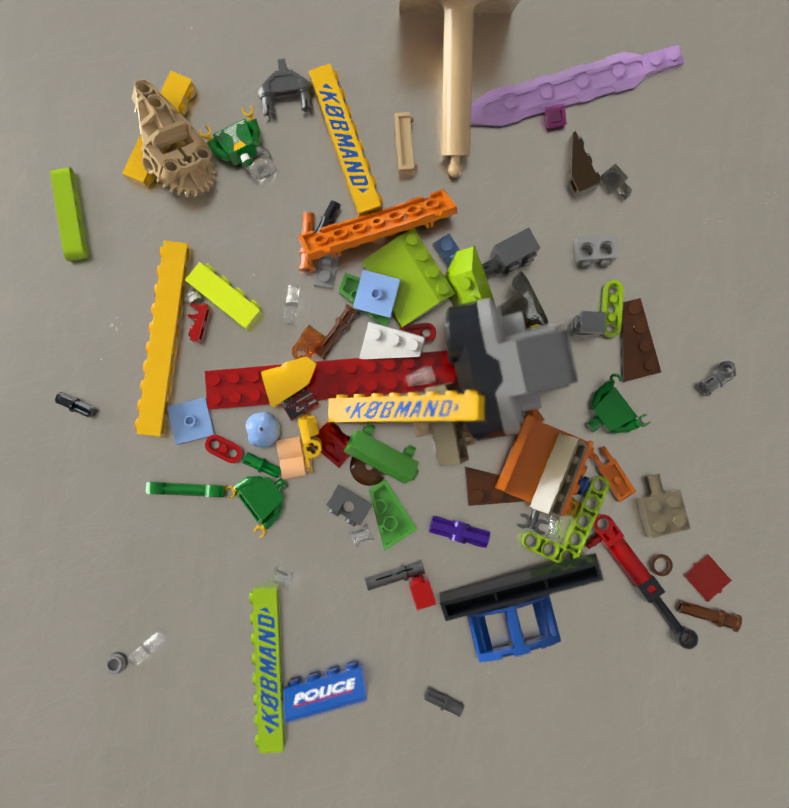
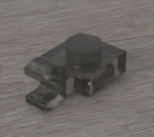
M614 164L600 176L604 184L612 192L617 189L624 200L633 192L631 187L625 183L628 177L617 164Z

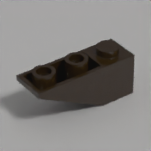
M575 131L569 140L568 182L575 197H578L596 189L601 183L599 172L594 170L590 154L586 153L582 137L578 136Z

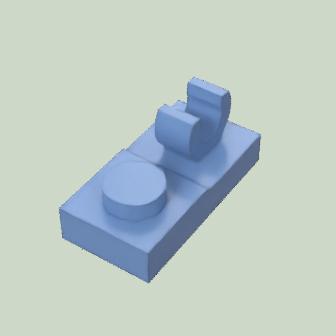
M450 234L433 243L435 250L447 268H449L456 252L460 250Z

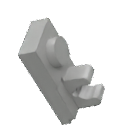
M337 253V258H333L329 254L318 259L314 286L333 290L339 261Z

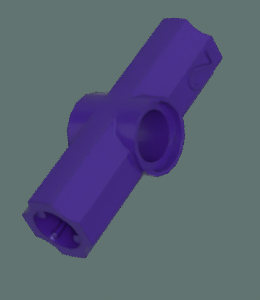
M433 516L429 528L430 533L448 537L452 541L463 544L469 543L482 548H487L491 533L490 531L472 527L464 522L451 521L438 516Z

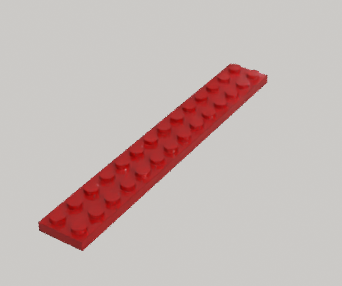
M445 350L422 352L420 357L352 358L316 361L317 365L310 383L306 387L307 391L300 395L303 392L299 390L293 395L299 396L296 397L297 401L310 392L312 393L310 396L297 402L300 403L311 402L314 399L316 401L329 400L330 398H336V395H348V398H354V394H365V397H370L371 394L389 395V393L425 392L427 387L453 382L457 389L459 384L455 366L449 363L448 353ZM282 364L205 371L208 410L270 405L262 378V371L280 367Z

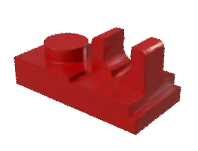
M191 303L190 307L196 309L198 313L194 315L188 314V318L195 320L194 325L190 326L188 336L192 342L201 344L211 307L206 303L203 305Z

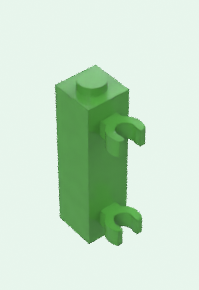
M369 422L367 426L363 427L362 432L356 430L350 436L344 450L345 453L404 484L415 480L417 477L419 462L412 459L416 450L415 447L409 444L408 448L405 447L403 453L372 438L371 434L375 426Z

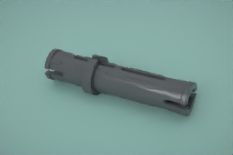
M422 561L406 567L402 565L399 569L366 578L365 582L368 591L401 580L408 581V578L425 574Z

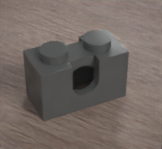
M581 311L571 321V331H574L573 337L597 338L605 332L606 312Z
M338 485L326 506L329 507V512L336 516L342 514L346 517L345 521L355 527L356 524L361 525L372 504ZM346 501L353 503L354 509L352 512L344 511L343 504Z

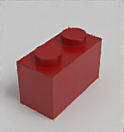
M423 575L413 577L412 582H409V586L417 611L437 605L428 577L424 578Z

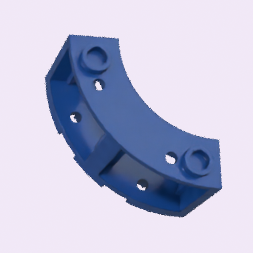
M550 595L468 615L479 662L502 660L503 657L514 655V657L531 653V650L544 649L561 642ZM533 604L541 636L524 641L516 609ZM505 612L513 645L492 648L485 616Z

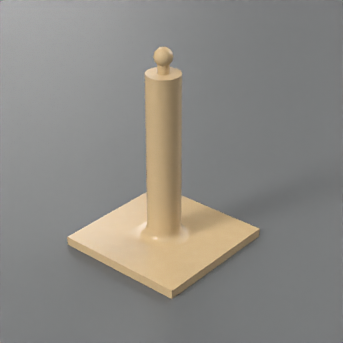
M399 0V13H444L441 156H451L448 173L452 177H459L463 172L460 156H470L474 14H512L520 0Z

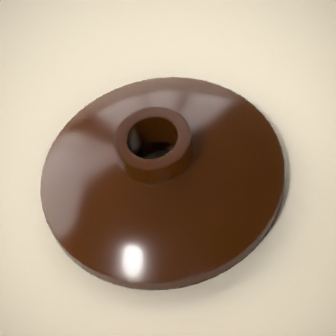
M352 456L350 472L358 483L372 486L384 480L387 474L374 467L371 470H367L365 468L366 463Z

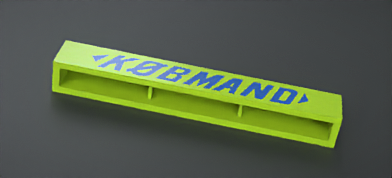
M279 586L254 587L252 592L249 593V602L253 604V612L250 613V623L254 624V632H251V644L255 645V653H252V665H255L256 673H253L252 678L253 685H256L253 703L254 706H257V714L254 715V725L258 726V734L255 735V746L259 747V754L284 752L286 747Z

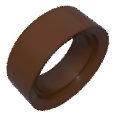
M656 554L650 559L649 567L654 574L666 576L672 571L673 563L668 556ZM658 558H665L668 562L667 570L662 573L657 572L654 567L655 561Z

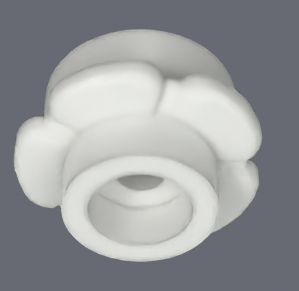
M192 289L185 294L186 297L184 299L185 303L187 302L190 306L191 303H201L203 297L198 290Z

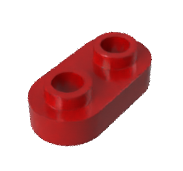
M431 323L406 325L399 329L425 337L423 331H429L430 335L425 338L424 343H430L436 337V328Z
M211 435L205 441V448L210 454L228 463H237L243 457V450L239 445L219 435ZM218 441L219 447L215 449L213 443ZM232 450H235L237 452V455L235 457H231L230 452Z

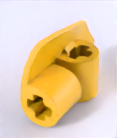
M303 357L285 362L280 367L262 371V378L271 407H276L307 386L317 364L308 357Z
M308 413L298 419L307 468L310 473H313V457L320 454L322 442L315 436L319 434L316 418ZM310 443H313L314 446H318L316 447V450L312 449V445Z

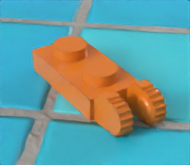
M603 446L600 450L608 462L603 465L595 453H593L591 459L598 467L597 470L601 476L609 481V488L617 501L621 502L634 494L636 490L616 459Z

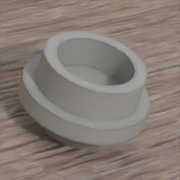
M117 653L111 654L105 661V668L111 674L122 672L126 665L125 658Z

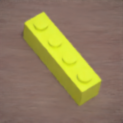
M199 262L185 281L249 331L263 314L259 309L261 306L253 299L248 301L244 297L246 294L238 287L234 290L229 286L231 282L223 275L219 278L214 274L216 270L208 263L204 266Z

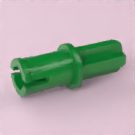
M249 452L244 456L242 463L253 467L259 473L262 471L275 478H278L281 474V468L267 462L266 458H259Z

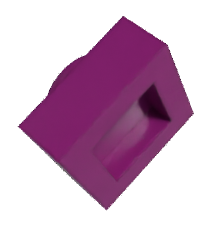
M564 104L545 108L548 129L567 125Z

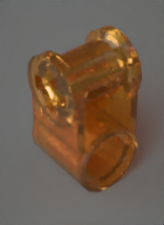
M308 325L292 348L294 359L303 357L310 359L325 339V335ZM304 350L305 355H304V356H303V355H300V356H299L297 352H298V351H301V352H302V351Z

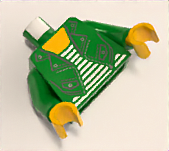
M251 105V112L249 114H246L244 107H242V113L248 117L249 121L245 118L213 134L214 138L211 137L209 126L205 125L209 131L206 135L202 134L199 129V135L208 141L206 143L216 157L224 161L230 160L233 165L241 163L243 167H249L253 164L251 157L258 153L256 147L260 143L261 131L256 118L254 119L253 117L255 111Z

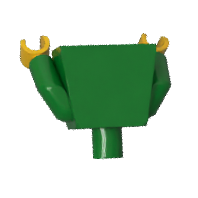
M247 476L234 486L226 487L225 491L233 490V494L228 498L239 497L256 522L260 524L254 528V532L258 528L262 529L263 534L259 537L262 538L266 534L267 529L279 519L283 508L281 502L284 500L280 492L287 488V484L282 478L273 483L269 477Z

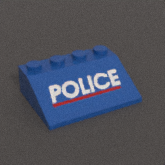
M357 662L347 664L346 668L341 670L332 668L323 675L314 673L308 675L305 680L300 681L299 678L288 681L284 688L285 724L367 701L369 686L363 664L358 665Z

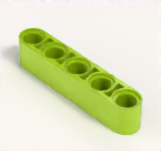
M71 167L51 170L50 177L64 258L67 262L85 259L88 257L74 171Z

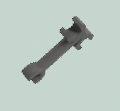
M533 509L531 517L524 513L520 514V516L526 518V523L523 525L518 523L517 526L523 529H534L538 534L543 535L545 532L539 530V525L541 523L548 524V522L543 519L538 520L540 512Z

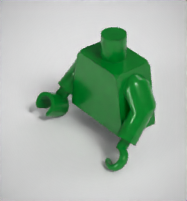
M612 374L610 381L607 380L595 391L591 401L592 408L589 410L594 418L586 423L593 433L602 427L605 432L611 431L613 434H623L638 429L640 426L646 427L650 424L651 421L648 423L642 422V417H645L647 414H642L638 417L617 388L614 387L615 381L613 377H617L619 381L622 380L619 374Z

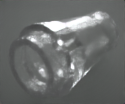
M426 365L406 375V380L410 387L432 384V382L436 381L433 367H427Z

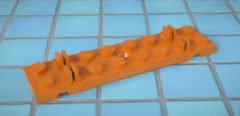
M442 189L429 193L430 197L423 198V196L413 198L404 203L322 227L320 232L314 233L312 230L300 234L298 237L308 261L317 260L329 254L333 258H337L336 253L338 257H341L342 250L355 248L360 244L373 242L385 236H392L404 230H411L416 226L424 225L426 229L429 228V225L434 227L433 222L435 220L457 214V206L446 191Z

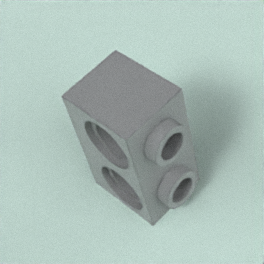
M616 234L577 237L573 242L575 265L581 264V267H589L593 263H600L603 266L611 265L618 258ZM601 247L607 248L609 255L603 254ZM582 249H588L590 256H585L582 253Z

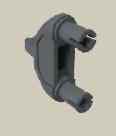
M278 59L279 71H274L258 91V96L263 104V115L269 117L268 109H270L271 116L276 115L274 98L300 95L301 110L303 112H307L306 104H308L309 111H312L314 109L311 97L313 85L293 70L287 69L285 59Z

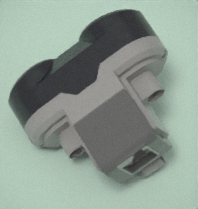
M491 298L454 305L447 309L445 321L449 363L455 366L459 384L456 392H458V395H465V391H478L479 395L485 396V421H465L471 436L475 440L483 441L518 434L521 430V424L524 423L523 412L542 408L539 393L569 387V384L578 382L566 324L556 325V323H550L526 329L522 312L502 316L500 305L496 306L495 301Z

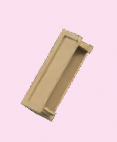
M410 112L394 113L399 176L413 175L414 169H418V164H414L411 123L414 122V117H410Z

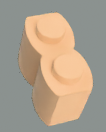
M301 437L277 440L276 445L283 480L306 476L309 470L304 458V446Z

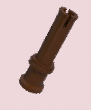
M348 304L345 305L346 308L340 317H336V324L315 351L323 359H325L344 331L351 328L350 325L356 316H360V313Z
M683 600L680 601L678 606L679 613L713 622L717 627H727L732 629L733 632H738L742 625L741 615L728 614L722 609L715 611Z

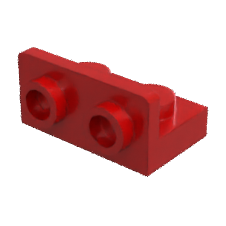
M327 422L321 427L319 434L315 436L322 442L321 453L340 468L350 456L344 452L350 436L344 434L337 424Z

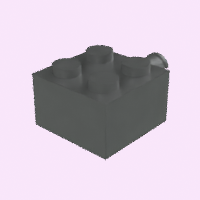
M529 227L494 245L490 253L492 259L482 264L483 269H485V275L497 269L500 274L506 272L508 275L516 271L520 264L523 263L525 266L534 261L540 246Z

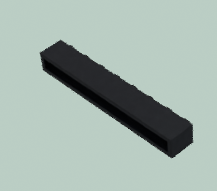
M596 553L442 593L440 594V605L445 621L603 581L604 578Z

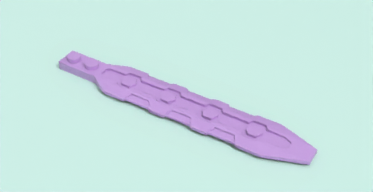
M675 45L644 55L621 52L607 56L606 59L586 65H576L562 72L551 75L545 74L535 77L534 80L517 85H507L490 90L471 104V125L505 126L521 121L526 117L545 113L546 107L560 104L568 106L578 102L584 103L594 100L595 97L635 88L647 75L682 66L685 61L680 46Z

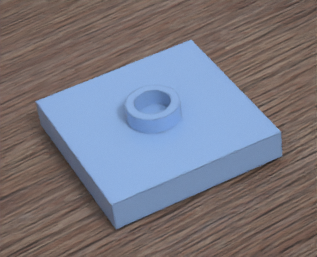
M362 270L353 308L391 318L401 279Z
M206 397L167 406L176 445L215 435L210 411L207 408Z

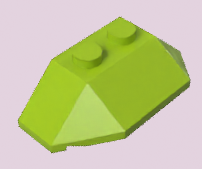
M476 246L457 251L445 274V278L456 293L451 298L453 304L459 305L486 298L494 300Z

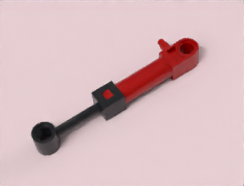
M598 514L592 526L596 536L586 543V547L590 549L602 542L632 580L633 586L644 601L648 603L654 601L674 628L672 634L674 642L685 649L694 648L698 643L697 633L688 627L681 626L660 597L665 593V590L654 575L648 572L623 538L625 537L613 519L606 514ZM603 518L606 525L603 529H600L598 521ZM688 633V640L683 642L682 636Z

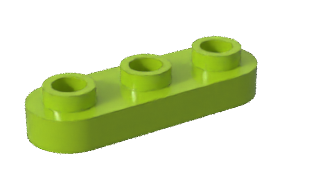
M610 280L603 287L601 312H606L605 332L602 335L606 338H613L621 331L624 286L618 280ZM610 288L615 289V294L610 292ZM608 307H613L614 312H609ZM608 325L613 328L612 332L607 330Z

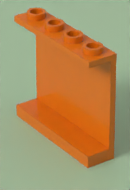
M524 415V423L521 424V430L515 437L495 488L531 503L559 433L578 438L589 445L561 513V516H565V513L568 514L571 510L572 503L570 501L572 496L576 495L579 490L580 484H578L580 476L583 477L587 470L586 461L593 455L595 448L592 446L594 442L583 440L535 420V417L531 415Z

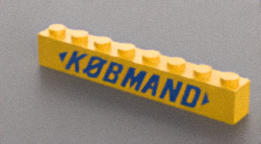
M331 64L309 70L310 80L358 215L362 216L381 210L383 200L380 192L376 193L375 186H377L374 175L370 176L368 171L371 168L367 157L364 158L362 151H364L361 139L357 140V126L355 122L351 123L349 116H352L349 104L345 105L343 99L346 96L343 87L338 86L337 81L340 80L337 70H333Z
M447 391L446 395H439V392H426V396H420V393L416 392L408 393V396H401V393H389V397H383V394H371V397H365V394H354V398H348V395H336V398L329 399L328 422L485 421V396L479 395L478 391H465V395H458L456 391Z

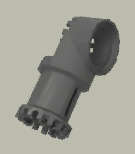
M731 361L720 362L717 370L711 374V377L698 383L700 390H703L701 392H704V395L708 397L712 395L711 392L719 387H724L725 383L734 379V376L736 377L735 364ZM725 368L732 369L728 373L721 372Z

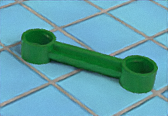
M146 482L145 494L224 498L225 486Z

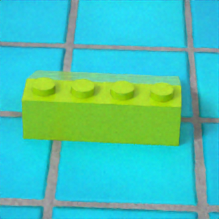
M414 228L398 236L361 262L367 271L401 279L393 314L402 328L450 301L456 294Z

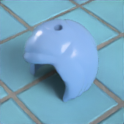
M254 413L246 422L248 441L251 445L267 448L279 439L280 424L271 413Z

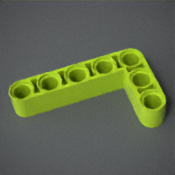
M602 476L590 478V486L587 492L583 493L579 502V508L573 516L561 544L528 531L521 536L522 546L557 563L563 562L562 557L566 552H570L571 559L578 558L609 490V481ZM598 479L603 484L599 491L594 486ZM589 498H593L595 501V505L592 508H588L586 504ZM585 516L587 523L581 527L578 522L579 518ZM577 534L579 541L573 545L570 540L571 536ZM533 535L535 543L532 546H528L526 539L528 536ZM547 544H552L553 546L551 554H546L544 551Z

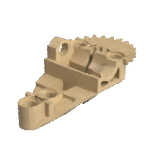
M144 79L137 80L132 94V101L135 104V113L138 112L139 129L143 140L141 149L143 153L142 162L145 170L149 174L154 173L157 177V182H163V188L170 186L171 193L177 190L178 196L182 192L185 193L186 197L189 196L190 192L194 197L197 196V192L203 195L204 190L209 191V186H213V181L216 178L213 175L216 173V170L212 169L214 163H209L212 155L209 146L194 127L149 81ZM180 140L189 144L181 147L180 151L176 149L166 154H162L159 150Z

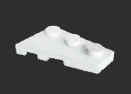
M368 322L359 359L420 357L426 337L378 323Z

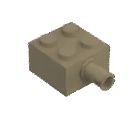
M660 474L647 476L652 493L649 496L636 499L645 536L656 538L691 529L681 490L664 491Z

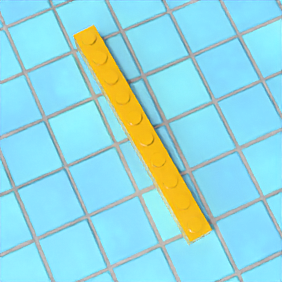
M164 240L163 246L160 247L161 265L157 267V276L159 278L158 284H155L154 287L156 299L151 307L153 320L150 322L148 329L150 341L146 343V353L148 355L147 360L143 364L145 376L140 384L142 397L137 405L139 418L135 421L136 434L165 438L168 416L167 406H169L186 289L185 279L188 275L191 247L187 243Z

